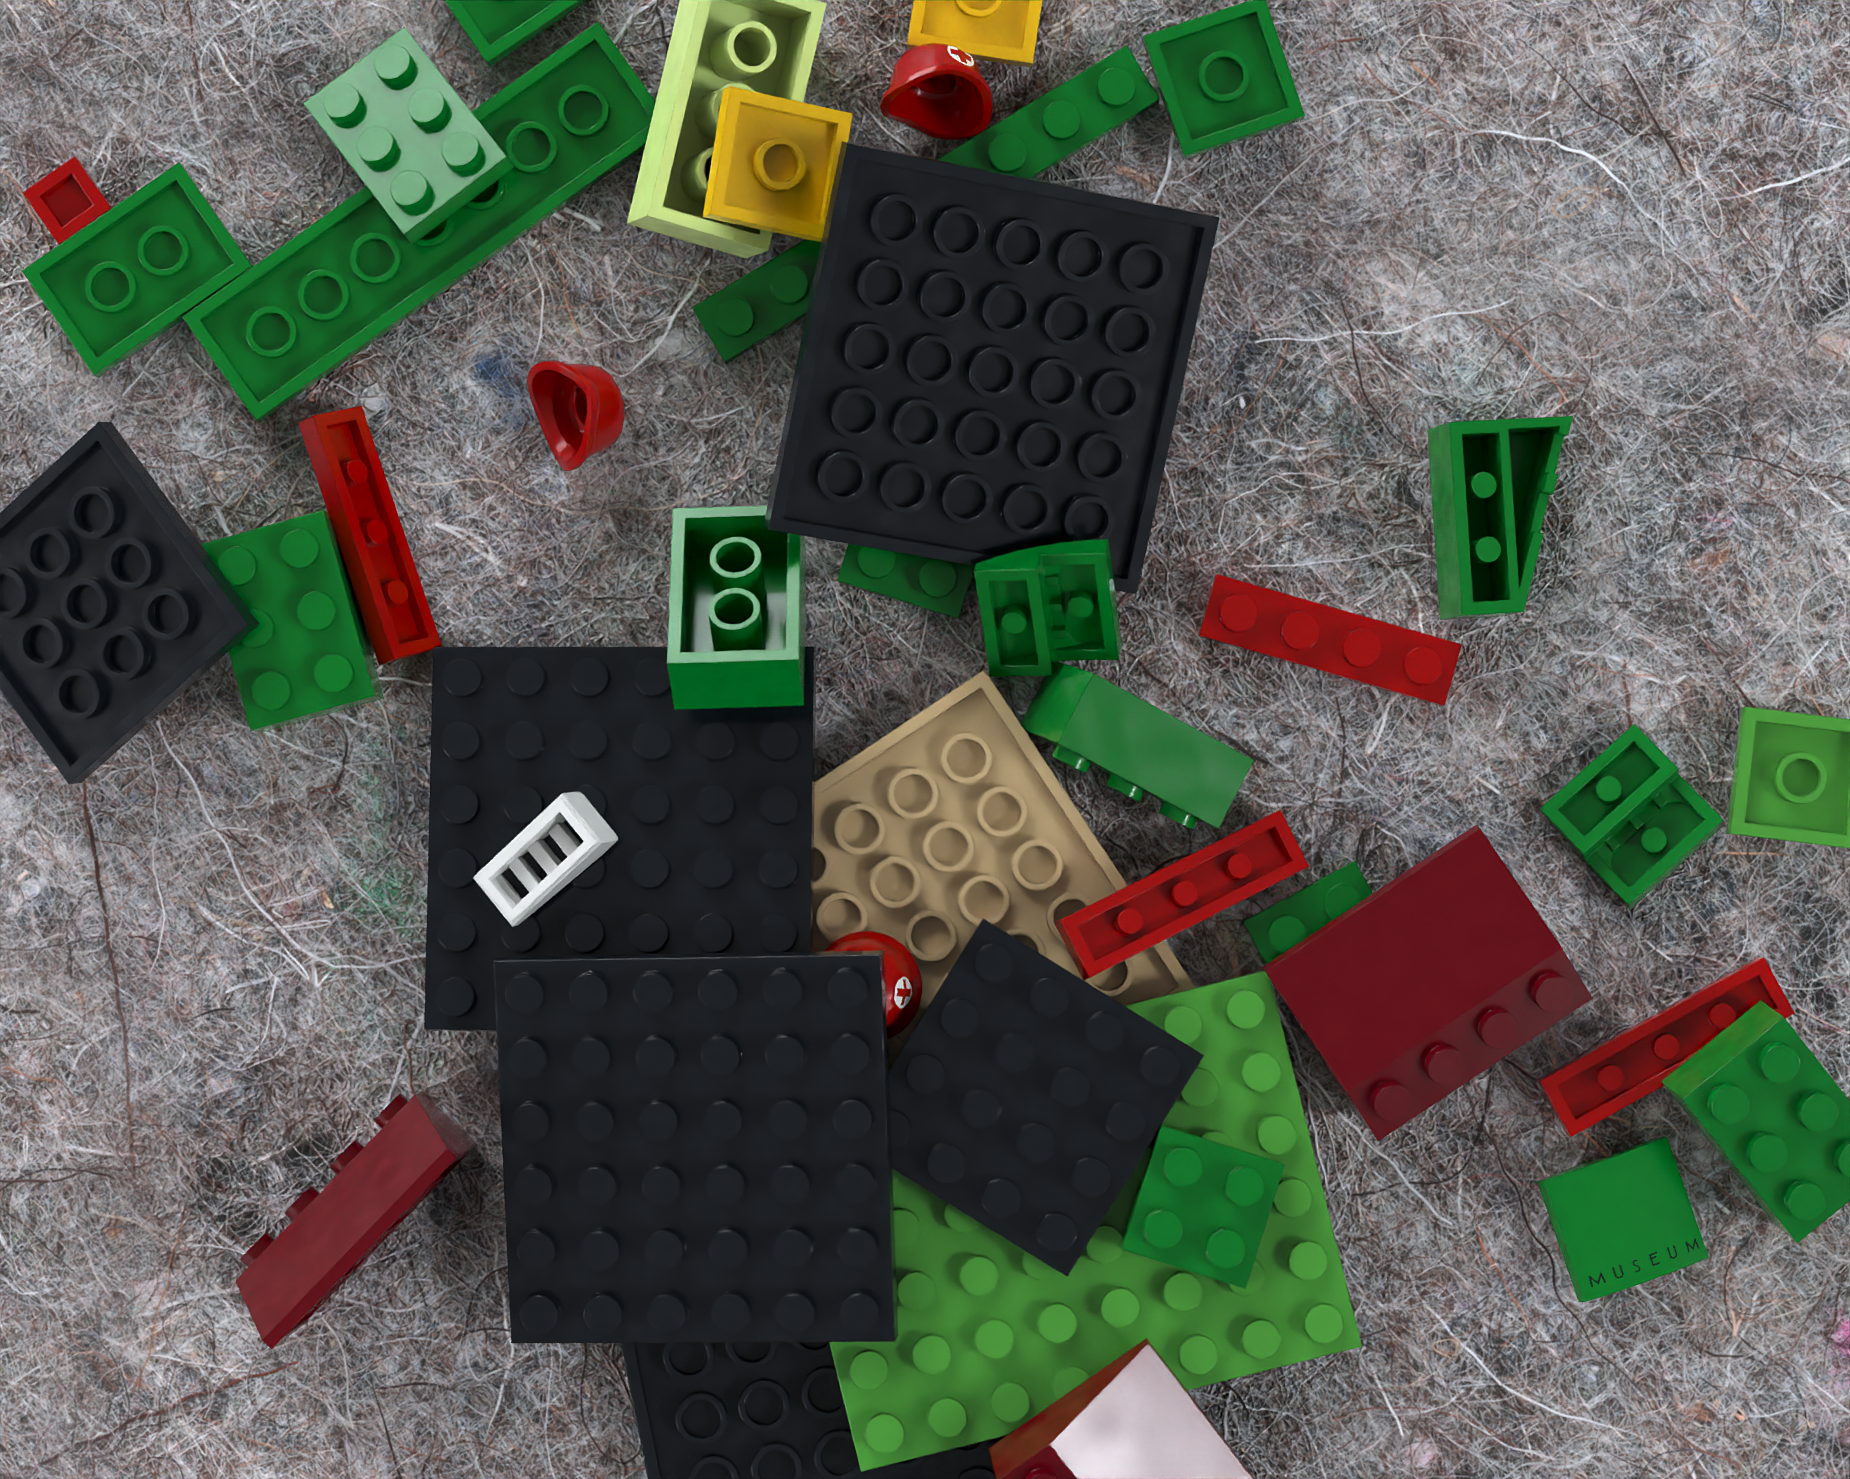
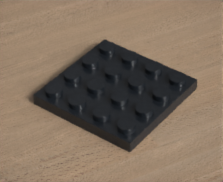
M98 422L0 512V690L69 785L82 783L259 625V622L112 422Z
M982 918L889 1068L892 1168L1068 1277L1204 1055Z

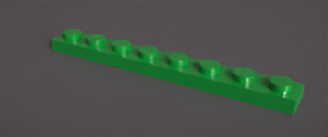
M1126 45L937 160L1034 179L1157 105L1160 99ZM804 239L692 307L725 364H728L807 315L821 242Z

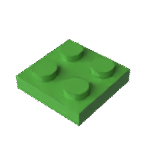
M1741 707L1726 834L1850 849V719Z

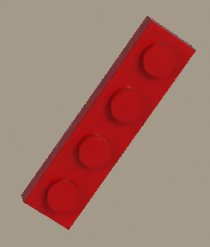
M362 406L313 415L299 422L298 424L379 665L433 651L434 647H442Z
M1216 574L1214 577L1198 637L1439 706H1445L1462 644L1219 574Z
M1278 810L1055 922V925L1082 979L1086 980L1309 867L1281 810Z
M1757 957L1536 1080L1567 1136L1572 1137L1663 1087L1664 1084L1661 1082L1760 1000L1784 1016L1785 1019L1795 1014L1765 958Z

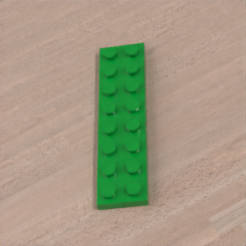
M596 22L471 111L504 152L514 168L413 245H411L368 187L365 186L182 317L252 416L260 423L643 151L656 102L599 22Z

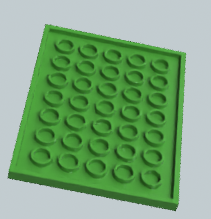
M1264 970L1124 1005L1204 1055L1163 1121V1125L1285 1164L1246 1289L1121 1249L1123 1236L1155 1136L1068 1277L892 1168L898 1337L895 1342H829L861 1472L1009 1435L1146 1338L1186 1390L1362 1347L1272 983ZM888 1063V1068H890L893 1063Z

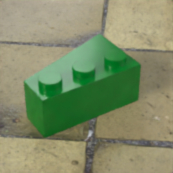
M1573 416L1447 422L1427 430L1440 620L1502 617L1524 612L1544 534L1540 533L1549 495L1554 494L1558 474H1555L1563 439L1569 434Z
M1056 661L1053 676L1044 677L1021 722L1025 731L1056 746L1052 757L1085 774L1090 765L1110 774L1105 785L1135 801L1140 802L1144 793L1162 801L1163 804L1158 813L1190 830H1193L1197 820L1219 829L1254 761L1096 674Z

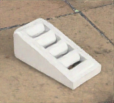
M581 792L562 793L486 864L473 879L511 926H518L601 857L618 841V836ZM566 820L584 841L582 844L565 825L564 822ZM549 834L567 855L563 862L559 860L543 840ZM527 852H530L548 876L543 880L539 878L523 858ZM508 868L513 871L529 891L523 899L502 874Z

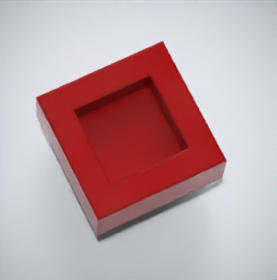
M75 156L22 192L58 245L113 208L81 161Z

